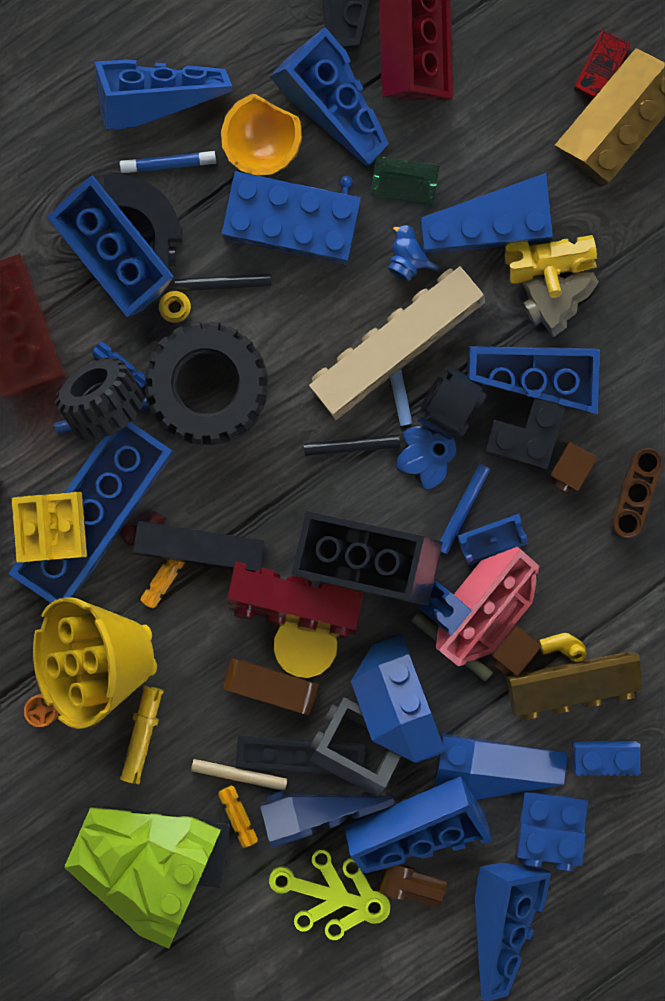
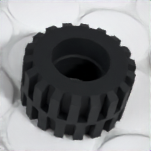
M107 357L90 362L69 376L56 394L55 405L79 439L93 441L111 436L126 427L142 409L145 396L124 361L115 357L110 359Z

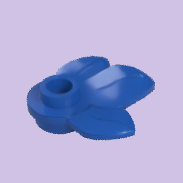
M424 426L411 427L403 432L404 439L409 447L404 449L399 455L396 467L408 474L420 473L423 488L431 489L441 483L447 476V463L455 457L456 443L453 438L448 440L438 433L434 434ZM437 443L444 445L445 452L443 455L435 452V445Z

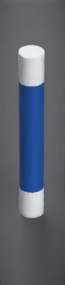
M215 151L123 160L120 161L121 174L216 164Z

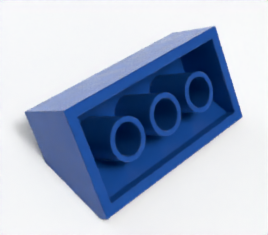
M93 175L84 181L47 216L49 221L126 317L142 312L165 291L174 277Z

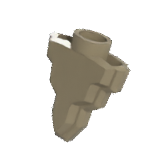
M594 272L574 273L567 278L558 276L562 294L557 298L549 296L545 278L534 276L532 280L523 282L529 299L522 304L533 325L536 326L542 322L552 337L566 329L567 320L577 313L578 303L588 298L599 283Z

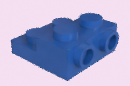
M528 791L523 792L516 856L523 858V864L542 867V861L554 862V868L566 871H574V865L582 866L588 800Z

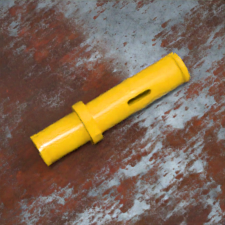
M143 687L144 690L138 713H134L133 716L135 725L122 775L120 776L122 781L129 783L134 781L135 784H140L153 727L157 726L159 721L156 716L161 696L164 690L155 687Z

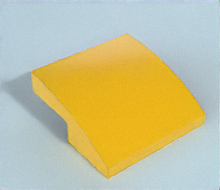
M82 492L12 498L17 563L87 557Z

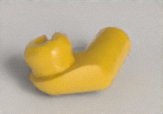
M561 633L539 640L543 655L560 651L576 663L586 658L585 645L569 633Z

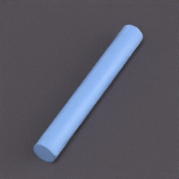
M400 369L390 377L400 426L413 424Z

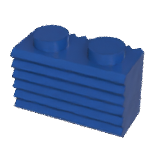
M572 741V771L577 776L583 774L585 777L588 774L590 776L596 774L598 777L601 774L604 776L607 774L610 776L613 774L617 776L620 774L623 776L635 774L638 776L641 773L640 743L636 741Z

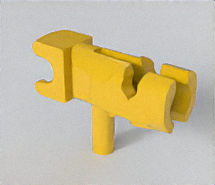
M593 235L577 237L575 245L570 243L568 239H562L561 241L529 246L528 241L507 244L505 247V263L510 265V283H523L532 280L533 276L544 275L551 298H557L562 294L558 279L560 273H577L597 267L594 259H597V251Z

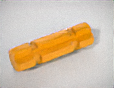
M167 560L166 565L163 564L149 584L151 586L150 589H146L140 599L141 602L150 608H155L161 600L160 595L165 594L178 574L176 571L178 568L181 569L185 562Z
M228 786L220 790L218 793L222 804L226 805L225 811L234 831L239 833L238 839L241 846L246 848L254 845L258 838L254 829L250 828L251 822L241 801L238 802L237 800L239 796L235 787Z

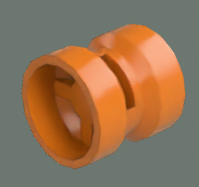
M42 694L31 697L24 707L25 719L30 725L35 727L47 726L56 720L59 715L53 705L47 706Z

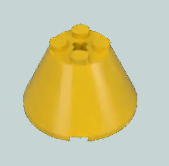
M72 597L55 600L42 612L41 616L45 618L41 629L35 630L33 642V662L36 679L47 706L53 705L61 715L57 719L65 725L76 729L96 725L140 687L149 676L155 675L157 663L154 659L151 643L152 632L147 625H140L136 621Z

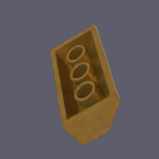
M635 48L554 145L601 187L608 184L665 116V62Z
M631 651L521 673L518 676H506L513 715H521L522 720L541 717L540 711L550 709L553 710V714L572 711L571 705L584 703L585 708L604 704V698L615 696L616 701L635 698L634 692L642 691L639 654Z

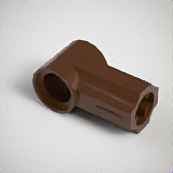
M400 864L385 868L378 892L399 900H406L407 898L439 908L444 897L447 881L417 872L415 868L409 865Z

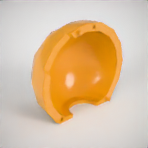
M250 94L236 102L226 114L221 129L222 148L228 160L240 171L256 176L273 175L288 167L297 156L302 142L301 121L297 116L282 110L262 97Z

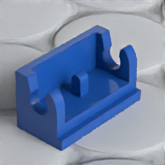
M519 514L456 536L467 566L515 547L526 545L528 539L522 529V521Z
M434 580L429 606L419 604L420 606L418 607V609L451 636L472 612L468 606L436 580Z

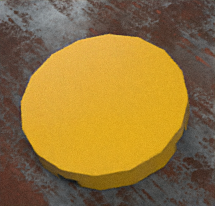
M285 622L284 626H280L274 639V653L277 662L286 672L296 677L310 678L322 674L331 666L336 656V637L329 635V630L317 628L316 632H308L298 629V624Z

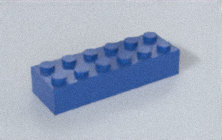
M129 422L126 427L115 434L101 439L64 492H82L87 557L16 562L9 575L50 603L61 598H75L175 452L132 422Z

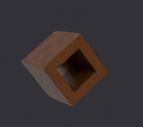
M571 442L566 443L548 474V477L553 479L551 485L566 494L570 490L574 492L579 491L597 457Z
M514 625L490 655L496 659L493 665L502 673L508 676L512 672L518 676L542 646L522 629Z

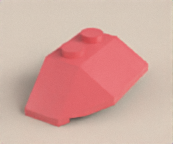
M518 547L480 561L454 594L472 612L452 636L442 627H438L436 649L457 666H462L467 661L476 660L492 653L532 604L536 587V574H538L540 566Z

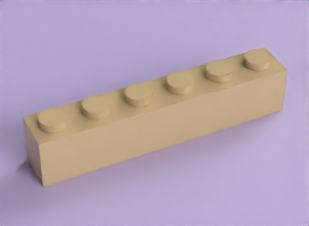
M461 266L454 271L452 269L445 271L437 279L438 284L429 291L427 288L421 290L413 297V303L405 310L399 308L387 318L388 323L379 330L377 328L370 330L362 338V344L354 350L348 348L338 356V363L329 370L327 367L321 369L312 377L313 382L309 385L312 392L335 420L485 303L484 294Z

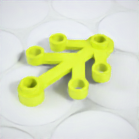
M317 849L312 855V863L321 870L330 887L296 878L292 870L284 866L275 868L269 877L270 887L276 893L284 894L292 890L326 900L308 911L302 910L295 915L294 925L300 931L310 930L314 922L343 906L357 909L340 920L332 919L327 922L325 934L331 940H339L344 935V931L364 920L372 924L384 921L390 913V902L386 895L371 889L360 868L356 873H349L347 871V864L354 862L352 858L344 861L343 872L347 877L353 879L361 896L348 893L333 867L331 855L326 849ZM320 853L328 857L327 862L323 865L318 864L315 860V857ZM280 875L285 876L288 879L287 885L283 887L278 886L276 878ZM372 902L379 903L381 906L380 911L371 913L368 909L369 904ZM305 915L309 917L310 923L307 926L299 925L298 918ZM337 924L340 926L341 931L338 935L330 934L328 929L331 925Z

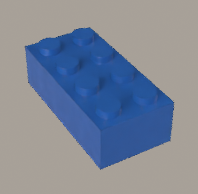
M235 171L222 229V237L224 240L348 265L361 197Z

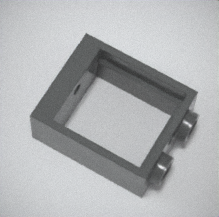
M344 697L338 707L332 704L324 719V722L328 723L325 732L318 731L310 746L311 749L315 750L310 761L370 794L379 797L385 789L401 756L387 750L375 774L327 748L343 716L368 729L360 706Z

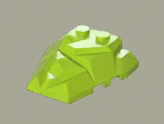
M90 808L64 868L139 936L169 949L221 829L189 816L171 817L161 816L162 814L156 813L139 814L124 810Z

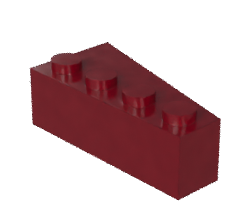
M235 561L227 598L229 610L235 612L234 616L247 620H253L254 616L264 617L267 623L277 626H284L285 622L298 624V629L308 632H316L317 628L329 630V635L338 638H348V634L355 635L363 592L327 583H319L318 588L312 587V581L306 578L290 576L287 577V580L280 579L281 576L276 574L274 570L261 568V570L251 572L246 570L247 564Z

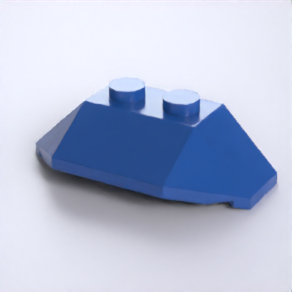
M399 634L372 644L351 680L372 742L405 757L413 763L445 753L446 751L403 635Z

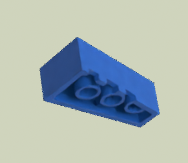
M546 173L422 217L420 230L422 249L425 255L505 247L507 244L528 241V244L549 242L553 234Z
M468 346L467 376L470 380L598 414L599 349Z
M461 776L344 826L350 856L363 874L404 864L407 857L414 856L424 859L434 856L433 851L452 846L453 851L466 848V842L480 839L481 844L492 841L485 813Z

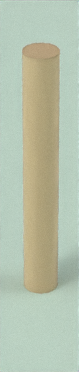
M197 759L193 760L191 769L192 772L285 791L287 778Z

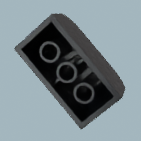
M306 511L291 575L429 606L443 542L421 535Z

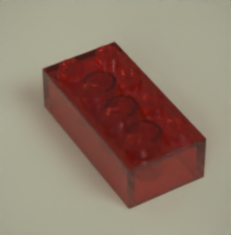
M20 253L0 260V392L2 397L10 399L67 378L26 259Z

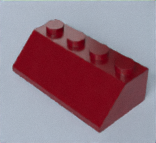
M379 0L382 97L402 101L453 99L450 0Z

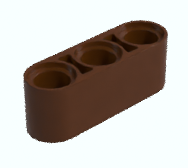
M645 448L635 452L629 461L610 521L612 532L619 538L635 537L643 527L663 462L658 451L652 448ZM643 454H647L653 459L654 465L649 472H644L638 465V460ZM633 484L639 485L644 491V497L638 503L633 502L628 495L629 489ZM623 515L630 516L634 521V528L629 533H624L619 528V519Z
M231 657L222 688L292 711L311 715L320 684Z

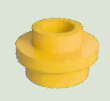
M170 291L160 299L159 312L166 321L179 323L184 321L190 314V301L182 292ZM172 302H179L181 304L179 312H170L169 306Z

